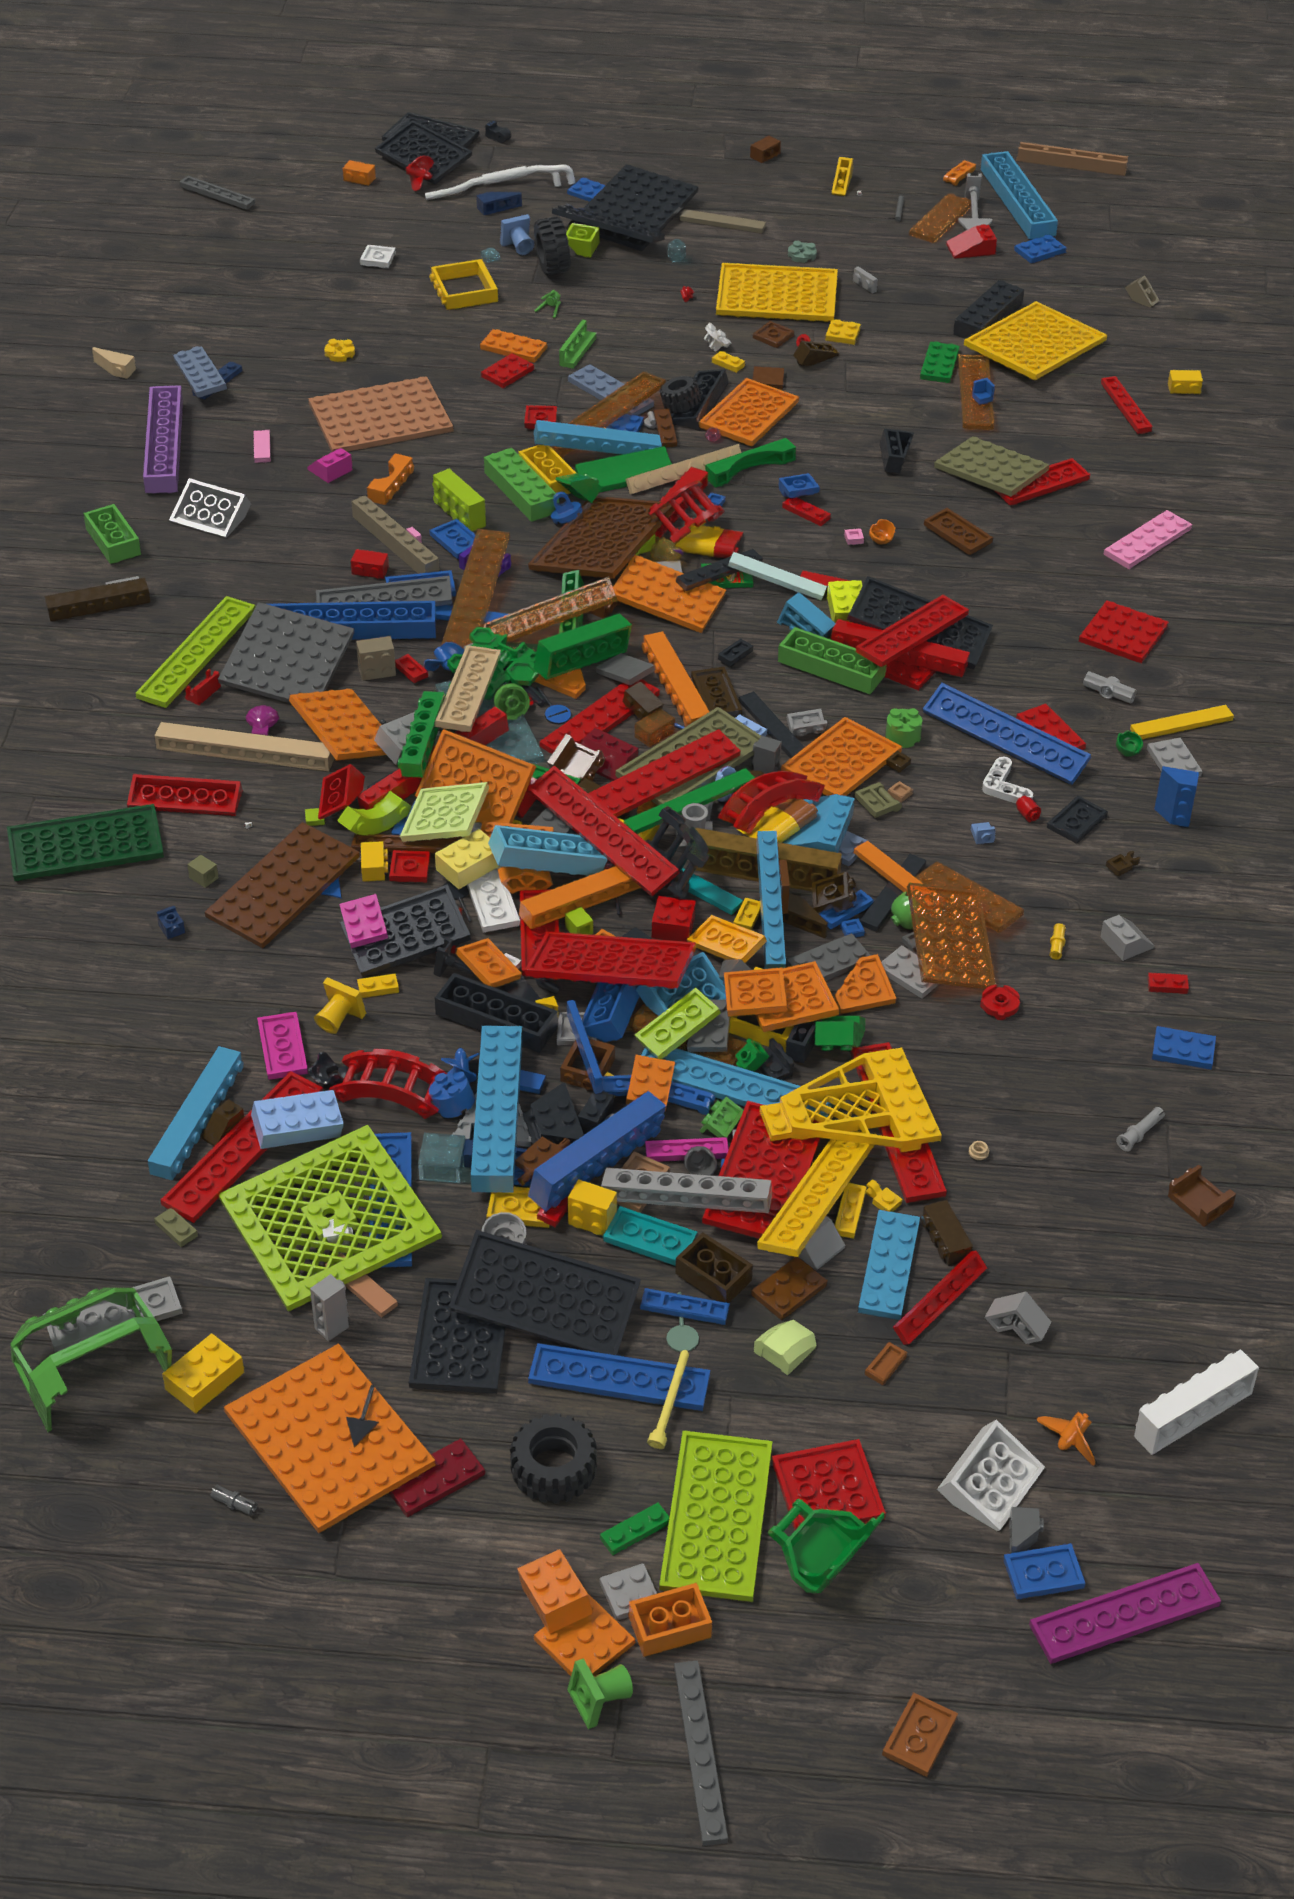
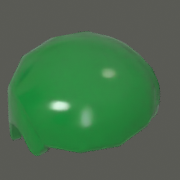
M1127 730L1122 734H1118L1116 747L1120 754L1131 757L1142 751L1143 741L1137 733Z

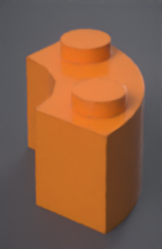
M501 867L498 869L501 883L512 894L520 890H546L553 885L549 871L519 869L517 867Z

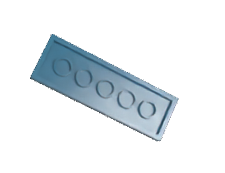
M878 1210L858 1313L896 1320L901 1319L920 1217Z

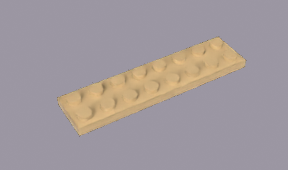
M466 646L435 720V727L471 732L500 659L501 650Z

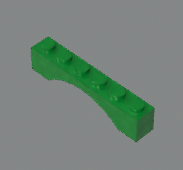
M783 438L706 464L705 471L708 472V481L716 488L729 483L737 473L746 468L763 464L783 465L795 461L796 446L787 438Z

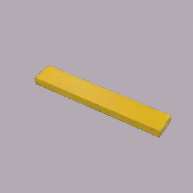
M1227 705L1132 724L1130 730L1137 733L1142 739L1231 721L1234 715Z

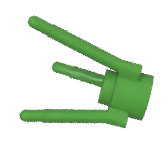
M552 290L541 297L542 300H546L535 309V312H538L546 304L550 306L556 305L553 318H556L561 302L559 301V293Z

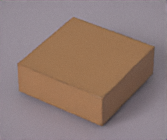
M899 781L888 789V793L894 799L903 802L913 794V789Z

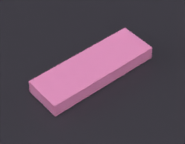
M269 430L254 431L255 463L271 462Z

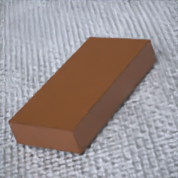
M888 1342L866 1368L865 1375L884 1385L905 1360L907 1352Z

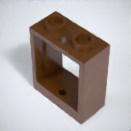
M588 1038L596 1060L601 1061L599 1065L601 1075L605 1076L615 1060V1045ZM575 1040L560 1067V1081L594 1091L587 1071L572 1067L577 1056H581Z

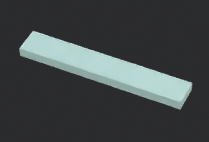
M733 552L728 563L729 567L818 600H822L827 588L825 585Z

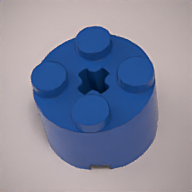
M464 1072L440 1073L435 1076V1081L429 1088V1095L434 1106L439 1109L438 1112L445 1118L462 1115L461 1111L466 1108L468 1111L475 1103L474 1093Z

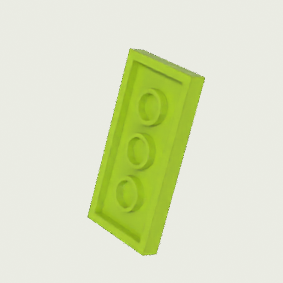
M694 988L636 1033L635 1037L657 1059H663L721 1014V1012L712 1001L697 988Z

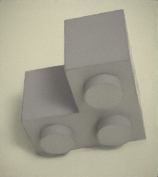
M1027 1292L994 1299L985 1316L997 1332L1014 1329L1025 1344L1042 1341L1051 1324L1049 1318Z

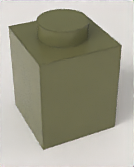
M202 855L187 864L189 878L204 888L218 879L217 864Z

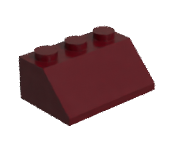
M594 728L587 734L581 744L594 751L602 750L605 761L596 773L611 781L618 779L616 777L617 769L638 757L639 748L597 728Z

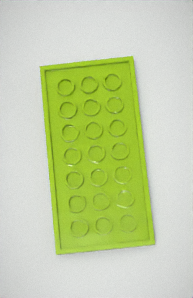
M683 1431L660 1577V1591H668L697 1583L702 1596L753 1602L772 1441Z

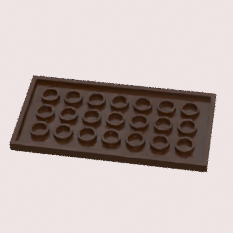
M302 822L205 911V917L253 944L264 948L360 857V853Z

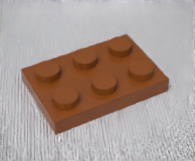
M913 1692L883 1749L882 1756L927 1777L957 1720L958 1713Z

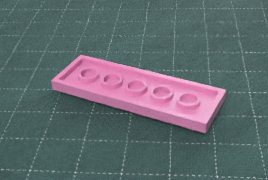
M1166 510L1104 549V555L1130 569L1190 531L1192 524Z

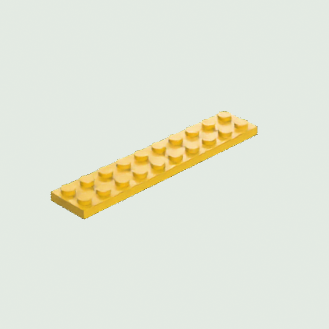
M830 1139L757 1242L758 1249L798 1257L874 1145Z

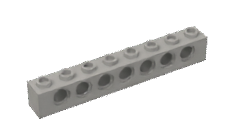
M606 1168L601 1187L617 1192V1202L769 1213L772 1199L771 1180Z

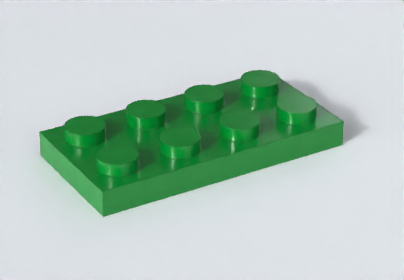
M930 342L920 373V379L950 383L960 346Z

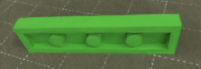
M582 320L559 350L560 366L574 369L595 341L596 333L587 331V320Z

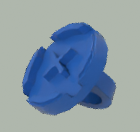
M558 492L553 497L556 510L552 512L551 518L555 524L558 522L560 524L574 520L578 513L581 514L583 509L579 502H571L565 492ZM564 497L566 501L563 504L557 503L558 498Z

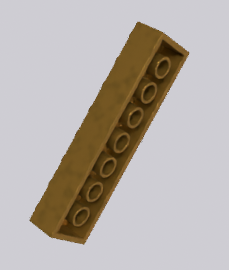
M696 828L708 846L709 851L707 854L709 858L704 867H699L695 871L759 882L757 838ZM777 842L779 861L787 860L790 888L812 891L813 882L840 874L842 853Z

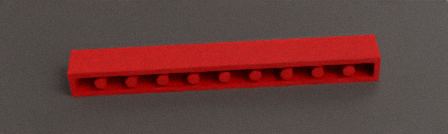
M493 707L475 719L471 732L458 730L455 734L486 746L509 731L507 714L497 707ZM436 745L433 746V749H432V752H431L429 761H430V759H431V756H432V754H433V751H434ZM398 769L357 796L359 807L365 810L372 809L389 791L404 800L418 790L422 777H404L401 774V769Z

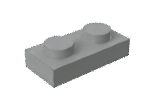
M859 266L854 268L853 281L871 293L877 292L878 279Z

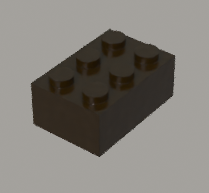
M702 1232L676 1257L675 1274L714 1300L730 1303L752 1281L753 1264Z

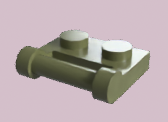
M880 782L855 792V798L875 818L891 811L897 812L902 808V804L895 800Z

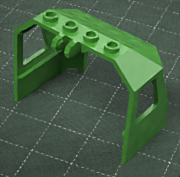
M105 1287L100 1290L94 1289L80 1299L74 1298L60 1308L54 1307L40 1317L29 1318L22 1324L10 1344L12 1362L47 1432L52 1430L51 1406L56 1402L54 1398L59 1393L61 1395L67 1393V1388L57 1367L136 1331L141 1332L149 1347V1352L155 1353L163 1371L165 1372L171 1367L172 1349L158 1322L135 1288ZM100 1302L114 1303L126 1307L127 1310L131 1309L135 1317L50 1355L33 1371L21 1354V1349L28 1335L49 1325L56 1326L58 1330L64 1328V1323L68 1321L71 1324L76 1323V1318L79 1317L81 1311ZM137 1306L139 1307V1309H140V1311L142 1312V1314L144 1315V1317L141 1316V1314H140V1312H139Z

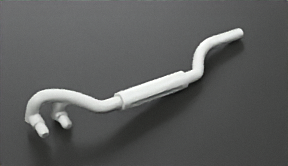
M568 165L522 166L484 174L482 177L470 179L452 188L425 193L426 200L460 193L475 185L493 184L528 176L527 174L537 172L551 173L555 186L561 185L558 172L567 173L568 184H574L575 178L572 168Z

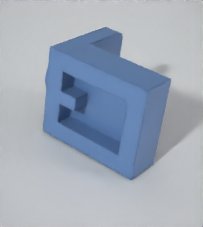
M989 822L971 824V832L976 844L994 842L996 829L994 826L991 827Z

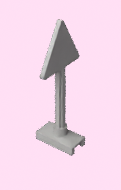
M967 173L965 199H971L972 218H958V222L966 231L974 226H980L981 224L990 225L992 223V219L978 218L977 200H979L981 173L978 176H970V173Z

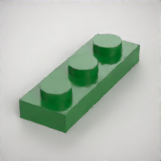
M656 1503L602 1532L600 1540L613 1556L668 1526L670 1517L662 1506Z

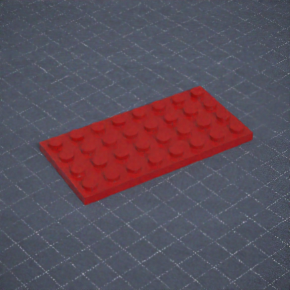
M546 932L528 963L525 974L533 978L581 980L591 983H619L629 986H658L673 989L678 988L696 951V942Z
M747 1100L719 1176L771 1180L772 1199L769 1213L706 1208L702 1223L760 1239L810 1169L821 1138H788L771 1141L759 1112L760 1106H763V1104ZM814 1120L812 1123L814 1124V1123H821V1122H819V1121H817V1120Z

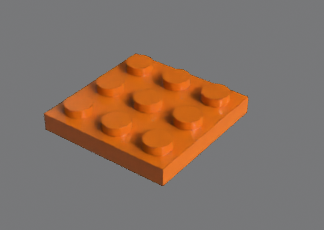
M782 968L724 972L728 1017L787 1012Z
M589 1594L592 1615L549 1634L545 1626L534 1634V1640L570 1676L577 1660L584 1659L592 1675L596 1676L635 1645V1638Z

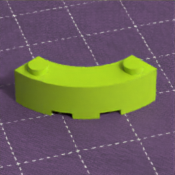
M389 791L372 809H354L347 806L337 821L356 834L375 835L399 823L409 814L412 806Z

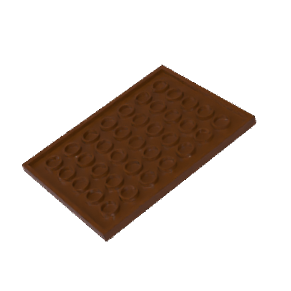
M597 496L592 503L586 501L582 505V513H578L574 520L565 523L528 563L529 570L551 573H567L579 570L581 576L615 578L663 524L656 515L652 518L649 516V509L655 503L659 505L661 502ZM669 504L661 511L668 518L674 511V508Z

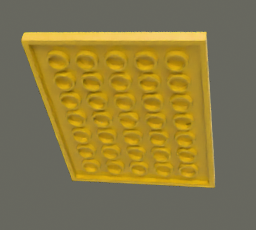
M722 263L716 315L829 322L834 320L838 269Z
M1036 301L964 340L963 345L970 350H975L981 353V355L993 359L995 362L1005 365L1007 368L1028 376L1032 380H1037L1106 341L1107 334Z

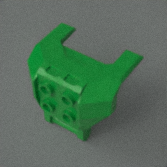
M796 1499L792 1504L793 1508L776 1526L771 1527L768 1534L782 1547L792 1580L806 1592L821 1593L876 1530L884 1518V1513L882 1512L877 1519L871 1518L868 1523L864 1524L851 1512L827 1509L813 1510L801 1499ZM800 1514L805 1520L789 1537L784 1531Z

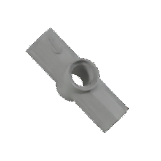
M1088 671L1083 680L1084 686L1099 691L1100 695L1107 699L1115 697L1132 704L1137 694L1136 689L1121 684L1113 676L1105 678Z

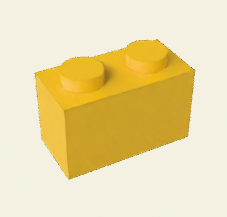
M1170 370L1168 379L1170 393L1201 394L1203 382L1201 371Z
M383 841L361 843L362 882L385 880V873H388V861L384 862V860H388V850L384 849Z

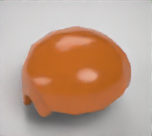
M879 519L876 524H872L869 536L879 545L888 544L894 537L895 526L888 520Z

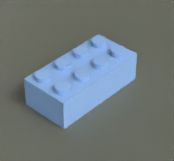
M334 1090L254 1101L251 1113L260 1149L337 1138L341 1136L344 1124Z

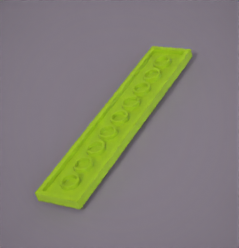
M226 596L135 693L136 698L167 708L248 620L255 609V605Z

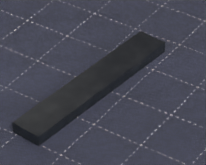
M754 691L739 696V702L760 726L767 729L770 737L782 741L781 749L790 759L805 748Z
M909 854L901 867L916 878L925 867L926 860ZM889 881L861 918V925L877 932L891 913L893 901L904 892Z

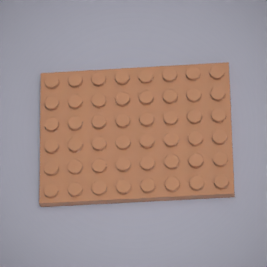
M427 377L406 379L395 383L390 382L384 385H375L368 388L308 398L309 405L331 452L340 448L348 452L453 432V425Z

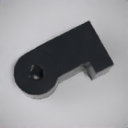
M492 120L485 124V137L499 143H503L511 138L510 130L506 127L498 126L497 121Z

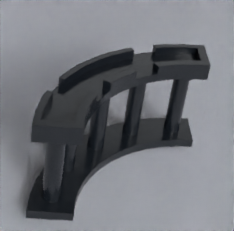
M667 806L658 815L663 820L652 841L648 839L646 842L679 869V874L671 880V884L667 889L672 891L671 893L675 897L684 899L689 891V880L697 868H702L709 858L707 854L709 849L699 832L694 827L689 828L685 824L686 819ZM669 825L677 830L678 835L666 853L657 845ZM684 839L687 847L676 863L672 858ZM687 860H689L690 862L688 863L687 867L683 872L682 869L686 864Z

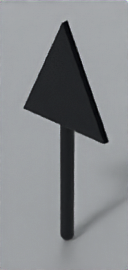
M374 1385L370 1386L361 1418L346 1417L354 1447L379 1423V1421L365 1420L375 1388Z

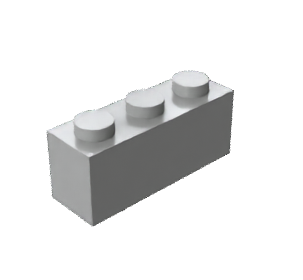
M331 1274L310 1288L314 1326L328 1342L349 1328V1314L347 1312V1299L345 1295L346 1287L340 1279L337 1280Z

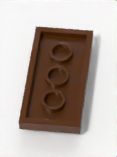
M945 508L924 520V526L969 555L993 543L991 535L949 508Z

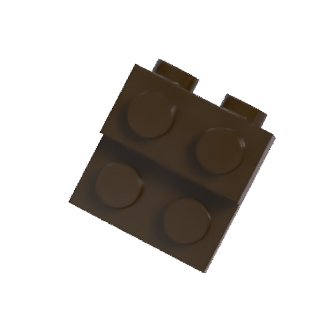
M846 871L813 882V909L819 913L834 908L837 913L854 907V902L857 901L856 893L853 890L856 888L854 878H850Z

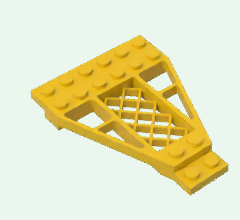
M902 1048L864 1053L780 1097V1103L760 1106L759 1110L771 1141L788 1138L808 1139L819 1137L896 1147L900 1149V1152L919 1150L923 1143L941 1141L942 1136ZM863 1065L869 1080L849 1083L844 1074ZM837 1077L841 1082V1085L818 1088ZM865 1096L874 1099V1101L870 1102L865 1100L864 1098ZM848 1099L855 1102V1104L852 1106L846 1103L845 1100ZM829 1102L835 1105V1108L826 1106V1103ZM810 1105L816 1108V1110L813 1112L806 1107ZM861 1105L868 1109L867 1111H863L857 1107ZM842 1108L849 1112L846 1115L838 1110ZM820 1111H823V1112L829 1114V1116H828V1117H824V1116L820 1115L819 1113H820ZM871 1111L877 1112V1114H870V1113H871ZM814 1120H817V1121H819V1122H821V1123H814V1124H813L812 1122H813ZM889 1126L894 1137L872 1135L868 1129ZM858 1130H861V1131H862V1133L851 1132V1131H858Z

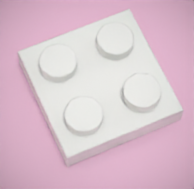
M367 245L360 259V265L389 268L396 253L395 248Z

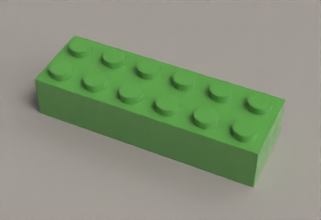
M513 448L484 457L485 474L531 522L547 517L556 510L553 502L556 492Z
M796 627L791 630L779 645L778 662L867 694H871L886 675V665L883 667L876 665L856 653V648Z

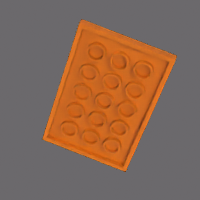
M746 378L699 421L700 428L717 433L748 446H753L799 402V396Z
M634 555L611 589L609 597L702 633L725 596L726 589L707 583L685 591L676 583V577L684 573Z
M352 689L290 695V703L336 760L387 755L374 741L379 726H381L380 722Z
M844 717L781 765V771L801 773L808 776L806 780L824 784L825 788L822 793L826 796L835 794L847 796L886 765L887 759L896 751L901 752L902 746Z
M443 729L415 796L417 797L423 788L487 782L489 790L476 821L479 823L486 821L512 824L536 766Z

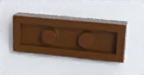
M654 410L658 435H660L662 447L677 446L670 410Z

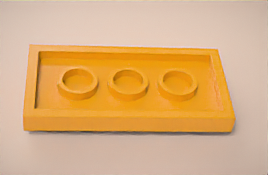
M713 915L687 939L688 942H696V948L725 960L741 959L744 963L767 942L764 935Z

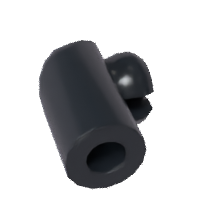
M536 978V983L539 987L547 989L554 994H557L561 988L560 985L549 980V978Z

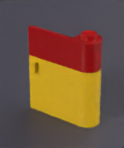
M701 525L698 528L694 526L690 529L691 533L675 545V550H682L685 553L726 559L731 557L733 552L739 553L737 544L742 538L743 532L721 529L717 526Z

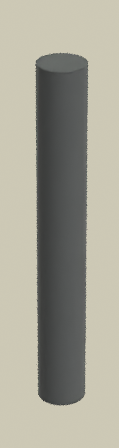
M902 195L898 197L895 221L897 222L901 220L904 201Z

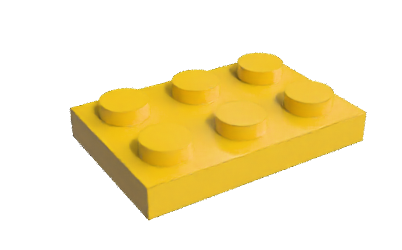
M514 1187L513 1193L491 1192L487 1219L494 1214L507 1212L518 1216L525 1226L545 1228L550 1226L537 1219V1213L541 1207L528 1197L530 1188Z

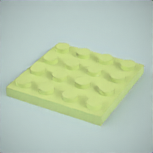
M488 783L421 789L400 835L402 842L470 836L488 793Z

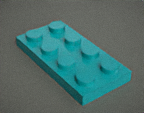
M620 1206L603 1236V1242L676 1266V1257L697 1238L698 1232Z

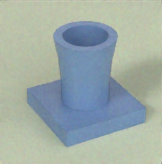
M528 214L501 220L500 244L502 247L514 244L516 252L520 255L528 254L533 250L535 243L529 237L530 217Z

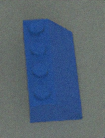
M598 982L582 1018L587 1035L604 1042L621 1039L639 998V994L636 991L639 985L629 986L627 984Z

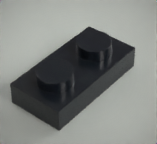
M740 638L720 652L718 660L731 667L753 652V645Z

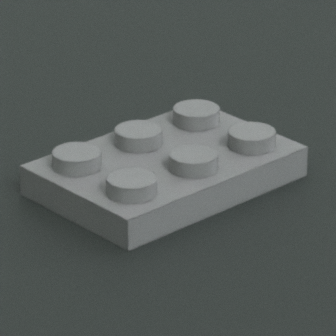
M1181 738L1149 743L1147 745L1148 752L1161 771L1162 766L1196 771L1199 772L1198 777L1202 776L1201 768Z
M902 945L881 962L888 978L920 998H924L943 982L947 975L946 972Z

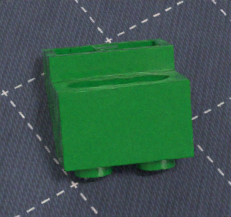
M832 1016L822 1019V1022H816L815 1046L821 1047L822 1051H833V1048L840 1047L841 1051H852L853 1047L860 1046L865 1032L866 1018L861 1016Z

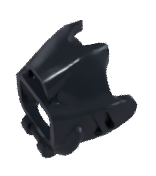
M324 1051L318 1054L317 1061L309 1068V1073L314 1082L324 1088L342 1083L348 1071L347 1066L342 1067L335 1063ZM333 1071H339L340 1075L338 1073H333L329 1079L327 1074Z

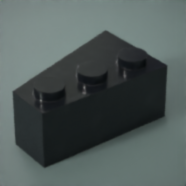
M892 429L883 430L880 450L885 472H901L914 432Z

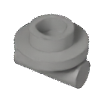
M649 411L647 414L648 418L644 420V425L653 429L656 428V419L654 413Z

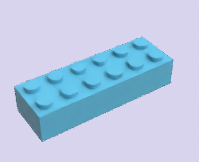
M495 825L488 842L497 864L502 867H517L519 869L526 868L537 871L544 870L554 873L561 872L571 875L589 876L603 871L608 860L580 835Z

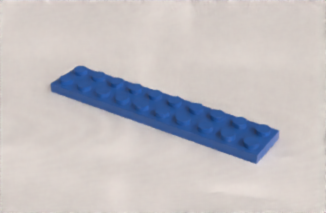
M944 683L940 684L923 707L924 713L1073 785L1091 759V754Z

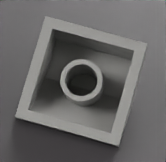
M1117 915L1103 921L1101 938L1122 961L1154 948L1153 943L1128 919Z
M827 1216L824 1218L798 1256L814 1270H818L845 1248V1244L831 1219Z

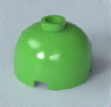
M508 683L496 691L494 705L507 714L508 720H515L527 712L530 699L527 692L521 686Z
M906 891L893 901L891 907L893 916L891 919L896 926L901 925L904 929L912 930L927 922L926 917L922 918L920 915L923 912L921 907L911 895L907 896Z

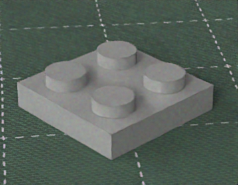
M644 1563L600 1577V1585L616 1621L629 1617V1601L657 1594Z

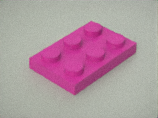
M376 894L339 904L351 948L388 938Z

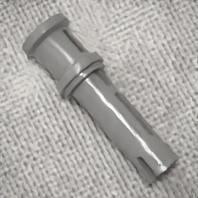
M1155 1107L1138 1124L1129 1126L1125 1134L1117 1137V1145L1124 1151H1130L1136 1142L1142 1141L1144 1134L1165 1117V1113L1159 1116L1163 1109Z

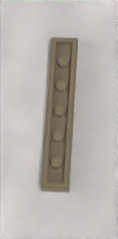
M686 209L683 210L680 216V221L755 233H763L766 226L764 221Z

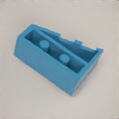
M800 592L786 602L777 621L780 625L785 624L789 626L790 630L796 627L825 638L832 634V629L835 625L832 619Z

